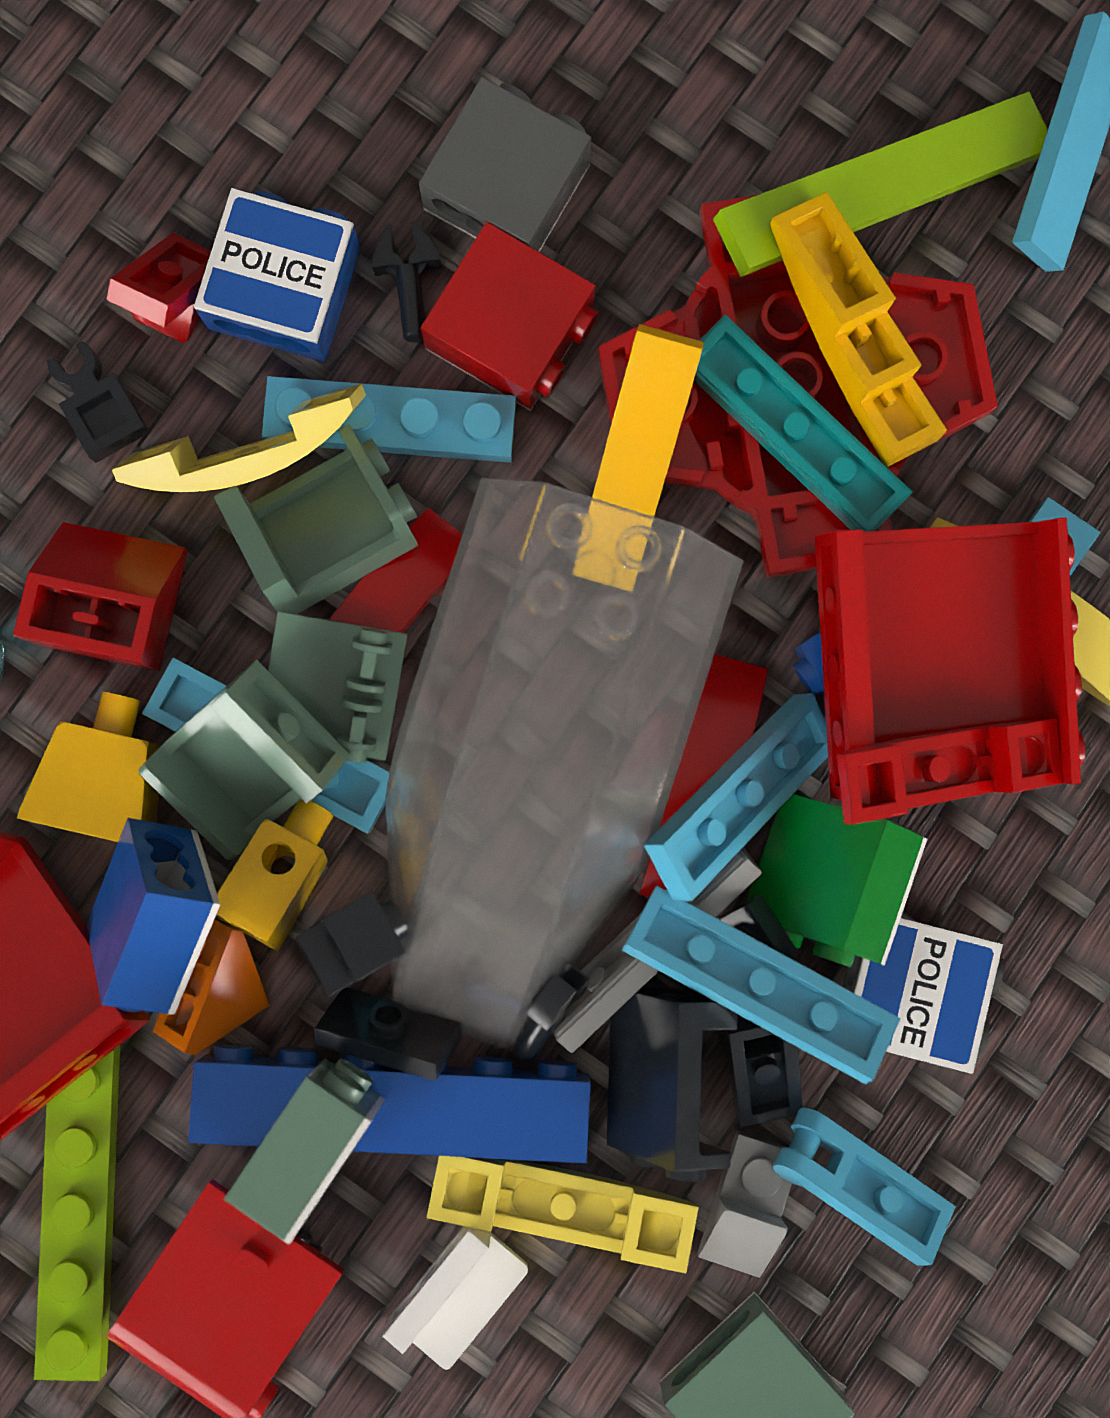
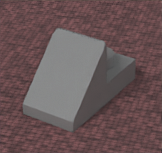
M736 1130L729 1151L731 1153V1167L724 1168L697 1252L699 1258L758 1278L761 1277L788 1230L781 1217L792 1183L776 1174L772 1166L780 1149L789 1147Z

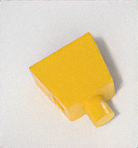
M102 691L93 728L61 721L52 735L20 806L17 819L115 842L119 841L127 818L157 823L159 793L139 774V767L161 745L131 738L141 701Z
M301 799L296 803L283 827L271 820L265 819L217 893L220 906L216 916L220 920L239 929L244 934L279 952L328 862L324 850L318 847L317 844L334 815L311 800L306 803ZM282 856L295 858L294 866L287 873L279 875L271 873L272 865L278 858Z

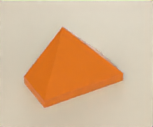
M217 917L214 918L175 1015L160 1013L153 1032L185 1054L197 1055L270 1006L242 931Z

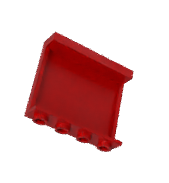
M1055 518L1039 522L863 532L862 529L844 530L815 536L830 798L842 800L837 761L838 753L900 738L1045 718H1057L1063 783L1081 784L1080 766L1085 759V742L1081 732L1078 730L1077 701L1082 691V680L1074 660L1073 636L1078 627V611L1074 601L1071 599L1070 569L1074 563L1075 548L1073 540L1067 531V518Z
M0 831L1 1141L150 1021L149 1017L142 1010L126 1012L119 1007L101 1005L87 927L26 838Z

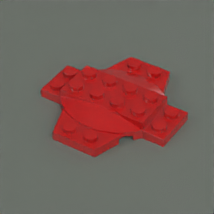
M757 195L701 204L699 215L709 269L697 282L695 290L684 307L674 312L669 309L641 325L699 341L726 315L882 462L850 408L818 345L795 293L784 261L740 277L713 221V218L721 209ZM896 272L893 273L891 278L882 277L896 298L887 312L922 365L913 378L947 429L938 441L991 414L998 405L974 284ZM638 326L600 345L598 348V358L610 425L613 421ZM693 381L664 483L716 490L728 502L750 514L751 520L756 521L766 578L817 570L815 536L850 529ZM908 457L887 468L897 476ZM890 517L876 531L892 530Z

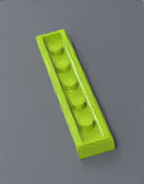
M1026 92L723 208L713 218V221L740 277L783 261L770 227L773 216L827 192L851 230L856 232L1039 159L1048 129L1030 92Z

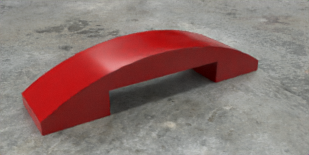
M427 508L409 526L418 546L365 575L329 620L405 633L435 594L440 596L478 547L434 511Z
M706 653L690 710V719L659 829L753 736L768 669L714 653ZM650 856L639 890L640 895L647 897L651 896L656 886L664 890L667 889Z
M1057 718L1017 721L942 731L875 743L837 754L844 824H858L908 814V809L982 794L993 792L1017 793L1063 784Z

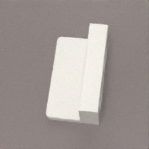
M463 1226L389 1316L382 1337L402 1354L414 1343L445 1370L450 1369L526 1276L528 1264L491 1232Z

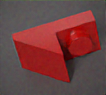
M171 233L110 278L107 301L130 311L137 322L181 343H186L200 319L194 304L211 250L180 235Z

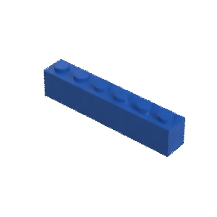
M214 1045V1054H206L194 1061L188 1143L260 1146L305 1077L323 1061L318 1059V1049L284 1047L279 1048V1057L253 1056L254 1046ZM344 1054V1060L356 1065L372 1078L373 1083L369 1088L386 1099L352 1151L587 1163L591 1082L589 1073H577V1063L544 1060L538 1062V1071L512 1069L513 1060L477 1057L474 1058L473 1067L447 1066L446 1063L438 1079L433 1081ZM329 1060L334 1065L338 1062V1060Z

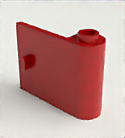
M211 1179L108 1332L106 1338L222 1418H261L279 1389V1386L272 1382L271 1379L345 1269L297 1236L293 1238L290 1244L281 1240L223 1200L229 1190L214 1179Z

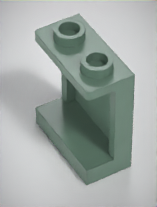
M349 424L338 430L347 446L345 451L249 504L237 485L214 496L262 592L277 612L298 614L418 546L407 525V522L417 517L399 483L388 489L386 488L380 477L391 471L372 438L361 444Z
M256 659L176 730L139 767V774L224 858L233 860L251 841L265 819L274 821L299 800L303 799L307 803L323 791L350 754Z

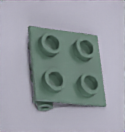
M278 611L268 671L350 754L346 761L365 763L366 758L386 761L408 633Z

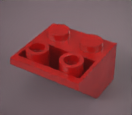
M62 522L28 571L13 636L42 647L160 671L188 549Z

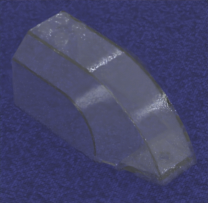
M481 478L411 690L388 777L385 804L389 899L392 900L410 933L409 936L400 940L406 954L390 962L391 1001L401 1003L406 1009L459 1021L462 1024V1035L513 1051L514 1044L530 1020L526 1013L553 976L555 974L560 976L569 961L574 966L612 914L634 887L648 856L644 844L657 832L743 560L684 526L548 483Z

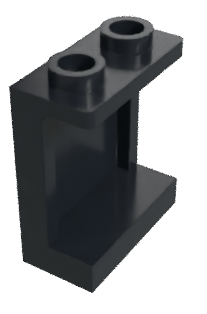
M642 987L611 1016L607 1115L608 1146L630 1154L633 1164L665 1168V1176L678 1181H701L706 1179V1170L731 1167L730 1152L699 1141L702 1031L737 1029V1013L699 993L671 987Z

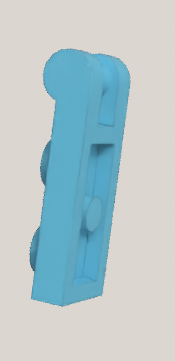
M800 1108L791 1126L795 1133L789 1148L780 1149L772 1166L775 1173L788 1182L804 1187L915 1265H932L956 1206L827 1116L813 1109ZM819 1146L832 1154L826 1168L813 1160Z

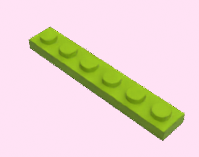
M120 1045L46 1104L34 1380L100 1381L107 1373L108 1338L106 1336L109 1332Z

